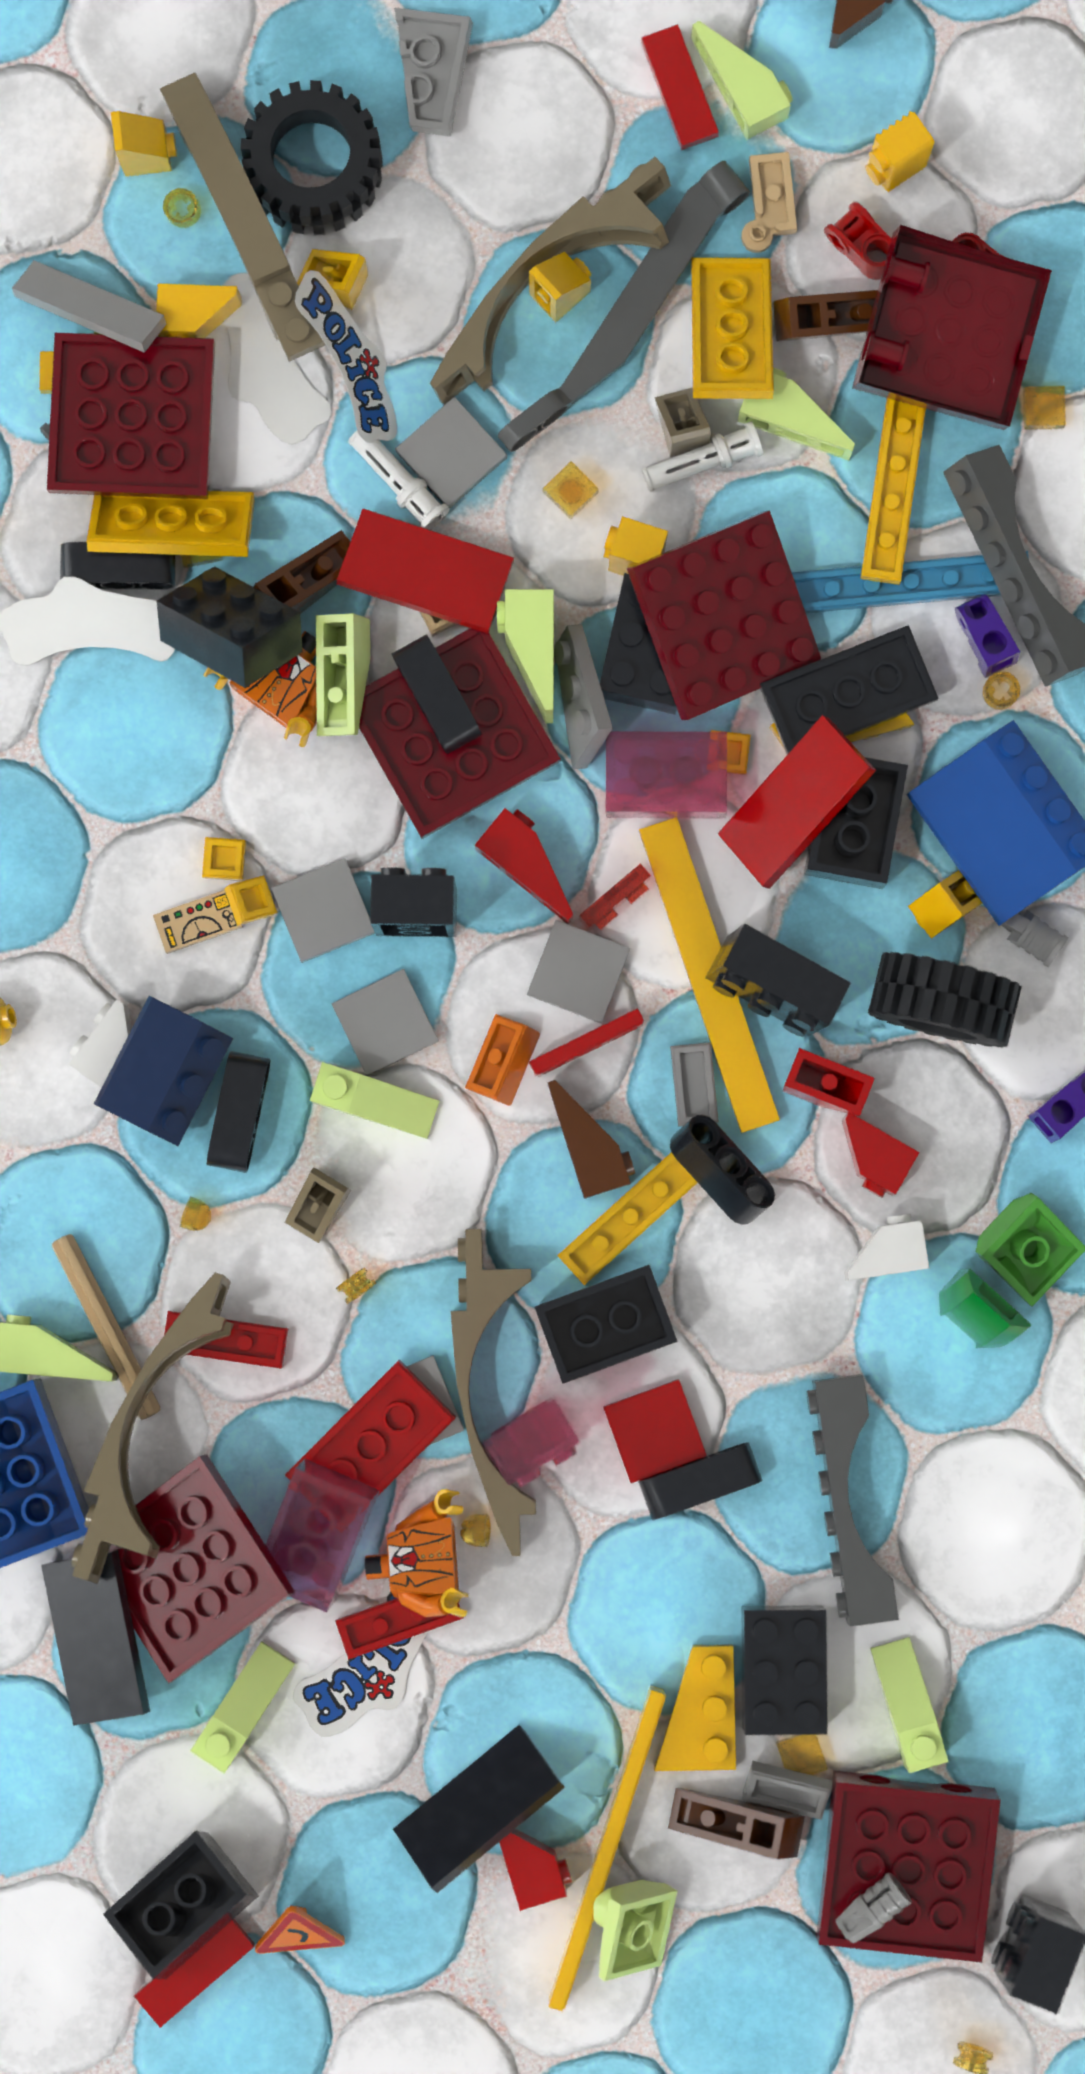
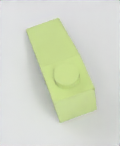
M702 22L694 23L692 25L691 40L746 140L788 119L790 103L793 102L786 83L783 80L778 82L772 70Z
M773 367V399L743 400L738 422L746 424L752 421L757 429L842 459L850 460L855 443L793 380L786 378L787 374Z
M354 613L316 615L317 736L358 735L370 664V619Z
M324 1062L321 1064L310 1101L314 1104L428 1139L439 1105V1100Z
M7 1315L6 1322H0V1372L117 1381L115 1370L42 1325L30 1324L31 1316Z
M906 1637L870 1648L903 1765L908 1773L949 1762L910 1638Z
M261 1641L190 1751L225 1774L295 1663Z

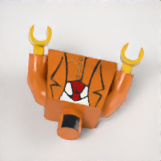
M306 631L302 633L303 652L246 688L232 680L229 682L234 691L286 728L284 739L287 740L290 734L302 736L299 743L300 747L306 746L309 734L317 724L316 666L310 663L316 656V638ZM207 667L203 676L207 677L211 673L217 674L220 679L214 687L217 690L223 689L228 678Z
M440 1490L436 1494L435 1500L418 1508L396 1525L395 1531L387 1534L388 1554L365 1556L366 1579L389 1578L390 1591L394 1597L398 1598L401 1605L424 1617L449 1614L465 1617L467 1615V1610L457 1607L460 1599L463 1597L468 1598L469 1594L459 1590L455 1525L451 1517L445 1518L447 1514L460 1515L463 1512V1506H451V1499L459 1494L458 1490Z

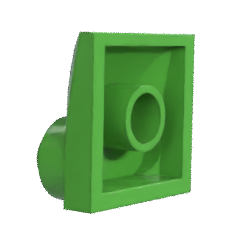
M1029 1193L1014 1199L981 1233L977 1241L976 1252L981 1260L987 1263L1032 1307L1085 1252V1245L1036 1195Z

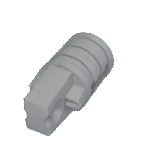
M1026 910L1023 916L1017 913L1001 924L1002 927L1011 932L1007 940L1019 948L1022 947L1027 953L1034 955L1036 959L1044 962V965L1047 967L1050 966L1069 938L1058 933L1059 931L1049 927L1047 923L1040 921L1038 916Z
M889 1872L882 1880L877 1881L873 1887L868 1888L864 1894L858 1896L836 1919V1923L847 1940L855 1943L884 1926L887 1921L893 1919L896 1914H899L905 1907L912 1904V1900L902 1884Z

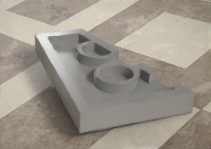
M394 8L399 30V47L404 68V85L410 127L414 132L451 136L473 26L471 17Z
M578 624L567 625L561 637L555 643L554 657L558 665L572 769H585L612 731L613 726L583 626Z

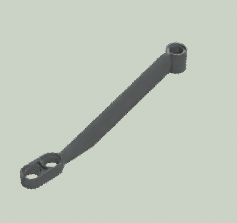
M725 160L714 165L701 177L699 182L688 189L664 226L669 243L660 250L655 248L649 249L562 386L544 395L499 432V439L510 452L516 451L561 417L575 402L624 365L716 220L721 215L733 211L749 196V189Z

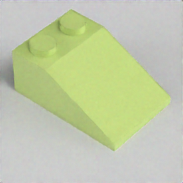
M505 589V601H497L498 633H505L506 646L544 722L553 723L554 589Z

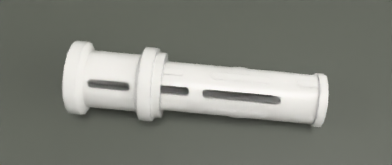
M747 422L745 428L722 436L718 433L714 435V438H711L712 443L679 454L653 466L642 468L649 491L653 492L655 489L689 478L719 465L721 468H731L732 462L753 454L758 457L764 455L753 422ZM747 441V444L735 449L730 448V446ZM714 452L716 454V456L711 457L709 459L705 458L706 455L712 454ZM696 459L698 460L696 464L666 474L667 470Z
M358 431L354 432L348 443L397 494V504L411 512L421 523L419 527L428 530L436 527L446 517L450 508L446 504H440L426 489L427 483L423 479L414 478L379 440L367 443L361 438Z

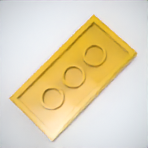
M692 258L693 399H773L771 258Z
M208 491V499L94 495L87 535L88 552L248 557L255 504L254 492Z

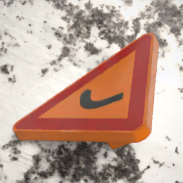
M290 1905L256 1943L255 1952L262 1954L340 1947L345 1944V1937L307 1914L306 1908Z

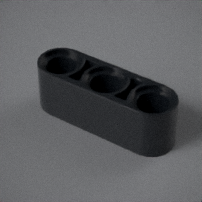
M87 542L61 544L60 579L63 577L80 578L99 589L160 590L175 587L176 555L88 552Z
M427 634L391 653L400 673L446 754L482 736L478 724Z
M230 1051L207 1154V1165L247 1173L270 1070L271 1060L269 1058Z
M696 1115L673 1135L670 1140V1148L674 1157L735 1223L741 1225L749 1224L773 1204L775 1192L771 1183L710 1117Z
M746 1442L638 1482L651 1519L656 1520L750 1487L763 1480L750 1443Z

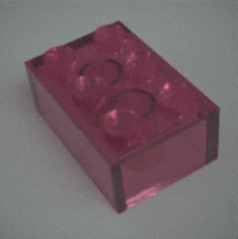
M611 731L606 738V818H726L727 732Z
M555 1395L485 1436L483 1444L507 1484L510 1485L517 1481L520 1487L541 1475L540 1466L548 1461L553 1460L557 1466L577 1453L575 1445L580 1443L577 1432Z
M304 1459L295 1468L266 1542V1547L295 1590V1593L289 1597L328 1612L337 1600L380 1490L307 1459Z

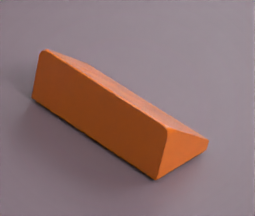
M495 1014L465 1088L510 1106L533 1054L540 1033L527 1025Z

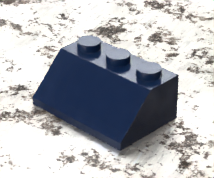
M148 996L94 1105L179 1146L233 1038L182 1011Z

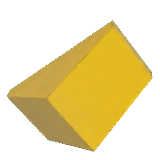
M312 249L297 284L300 286L305 273L308 271H318L333 288L343 306L352 310L368 277L366 259L360 254Z

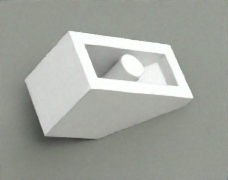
M911 1214L887 1217L888 1225L877 1227L844 1272L845 1280L929 1269L922 1220L912 1221Z

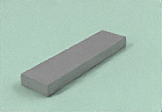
M35 260L12 287L16 298L144 353L166 325L164 315Z

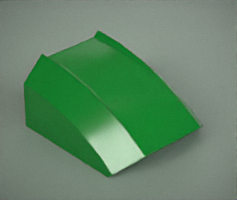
M960 1269L939 1292L940 1316L946 1315L976 1343V1348L1005 1346L1031 1326L1020 1313L971 1269Z

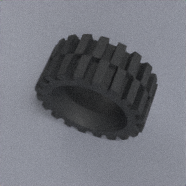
M310 80V90L301 91L299 81L289 83L290 94L283 96L279 88L269 93L272 104L267 107L260 101L254 108L256 120L247 119L244 126L246 139L241 138L240 148L243 157L241 160L243 169L265 214L272 213L275 224L284 228L286 222H290L293 232L303 235L305 226H312L314 235H324V225L333 223L337 232L346 228L344 218L350 215L354 222H356L363 216L362 205L365 203L370 207L376 198L374 188H380L382 181L381 168H383L377 127L374 128L373 117L366 108L362 111L360 100L352 93L345 99L342 87L331 84L328 93L323 91L321 81ZM320 123L337 130L347 141L350 147L347 165L336 179L323 186L309 188L292 184L282 177L274 166L276 147L282 137L291 129L302 124Z
M884 952L881 956L868 1013L876 1019L887 1021V1023L903 1026L909 1030L924 1032V1034L945 1037V1039L959 1040L976 1045L977 1043L988 1047L1003 1048L1007 1047L1022 986L1017 982L1011 981L1009 978L996 976L995 973L980 971L975 967L962 966L951 961H940L932 957H919L908 953Z

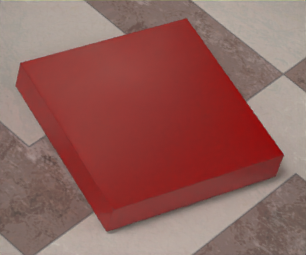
M679 1379L603 1406L631 1484L707 1456Z

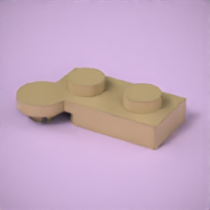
M789 152L749 156L755 220L750 221L744 226L741 240L743 246L750 252L760 253L768 249L772 243L773 236L796 234L797 232Z

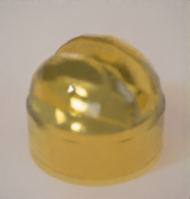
M190 1196L183 1211L179 1227L190 1231H199L206 1228L210 1223L211 1211L204 1201Z
M469 1515L461 1523L463 1529L460 1531V1536L462 1540L474 1547H488L491 1534L489 1515Z

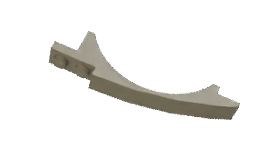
M196 72L161 87L160 91L177 125L181 138L191 153L216 203L252 282L276 340L279 339L288 361H293L325 346L318 332L296 307L295 296L299 286L291 271L288 260Z
M656 157L646 164L637 166L631 172L629 178L615 189L606 191L594 206L584 196L580 198L527 247L486 294L447 351L430 382L435 394L443 405L474 381L483 391L493 385L492 360L497 334L509 308L529 284V270L535 265L564 251L568 256L595 247L622 244L640 245L660 250L669 243L663 224L647 207V205L671 187L666 169Z
M465 1229V1238H458V1262H466V1278H458L459 1303H467V1311H450L456 1383L472 1456L493 1515L511 1555L520 1556V1515H536V1499L524 1493L510 1482L488 1456L474 1425L470 1407L469 1385L473 1357L485 1327L509 1297L531 1282V1269L483 1270L482 1229Z
M215 1272L180 1313L147 1358L109 1427L84 1489V1492L98 1497L96 1504L90 1506L87 1512L85 1527L88 1530L83 1544L79 1543L72 1557L71 1565L75 1568L72 1575L74 1577L98 1584L111 1545L157 1559L160 1546L144 1525L134 1503L130 1487L128 1465L131 1435L141 1406L163 1374L182 1357L196 1348L211 1341L230 1336L234 1324L227 1322L226 1318L220 1316L231 1281L223 1274Z

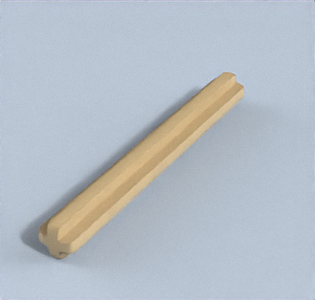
M71 1234L65 1235L54 1241L52 1248L126 1394H128L141 1371V1367L74 1236ZM152 1389L138 1413V1417L141 1420L147 1419L160 1411V1405Z

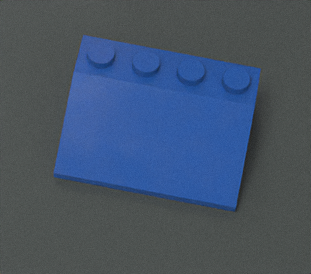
M1014 720L982 740L906 794L998 926L1085 868V820Z
M41 1378L30 1380L0 1392V1568L83 1537L88 1530L85 1527V1518L89 1507Z

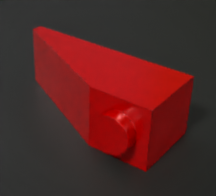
M504 808L474 845L475 850L566 924H569L573 920V912L536 832L532 830L535 823L518 809L512 814Z

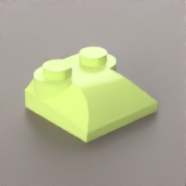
M638 1880L611 1887L598 1895L594 1902L593 1917L595 1922L603 1927L599 1978L608 1981L662 1965L678 1890L666 1883Z

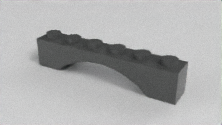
M1000 445L964 456L946 469L943 474L1044 686L1052 685L1085 671V623L1068 612L1052 596L1039 579L1027 557L1016 521L1015 490L1017 480Z
M858 1374L812 1381L813 1390L806 1391L809 1413L810 1415L817 1414L819 1430L812 1431L815 1454H823L825 1471H818L821 1495L829 1496L831 1511L824 1512V1521L827 1536H834L836 1552L830 1553V1563L833 1577L840 1576L842 1592L835 1593L839 1618L846 1617V1622L850 1627L899 1620L893 1579L876 1563L865 1548L854 1525L849 1505L848 1473L851 1454L858 1435L869 1417L864 1375Z

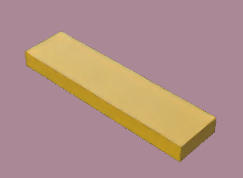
M671 1152L557 1256L585 1285L698 1182Z

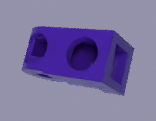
M986 594L955 608L957 620L968 638V642L979 661L978 666L985 678L1018 662L1020 650Z
M1085 1070L1028 1115L1030 1120L1050 1143L1061 1139L1085 1117Z

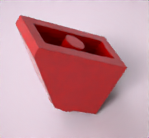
M799 1048L785 1082L783 1092L824 1108L860 1117L875 1078Z
M848 1113L845 1114L842 1124L856 1175L865 1180L862 1187L881 1198L884 1197L885 1193L891 1196L896 1195L920 1152L859 1117Z
M514 1829L499 1842L520 1911L567 1897L566 1884L572 1883V1878L566 1859L558 1860L555 1849L518 1829Z

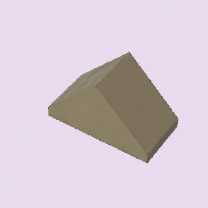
M693 388L655 397L670 457L709 444L711 436L710 426L698 399H693Z
M313 1167L284 1223L319 1243L350 1194L351 1189Z

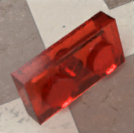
M640 863L579 915L580 922L588 931L592 930L595 926L603 930L619 916L615 911L616 908L626 900L632 905L649 890L646 883L650 881L651 875Z

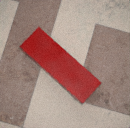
M677 24L641 37L643 50L681 150L717 138L719 131L679 25Z
M637 1008L529 1061V1065L535 1077H540L642 1027L644 1019Z
M168 1311L164 1335L178 1318L180 1312ZM227 1319V1322L234 1324L230 1336L211 1341L187 1354L282 1369L289 1328Z
M398 1598L339 1618L335 1622L349 1660L458 1621L464 1617L453 1614L424 1617L401 1605Z
M233 1919L167 1979H151L135 1993L134 1997L161 2028L254 1948L255 1943L237 1921Z

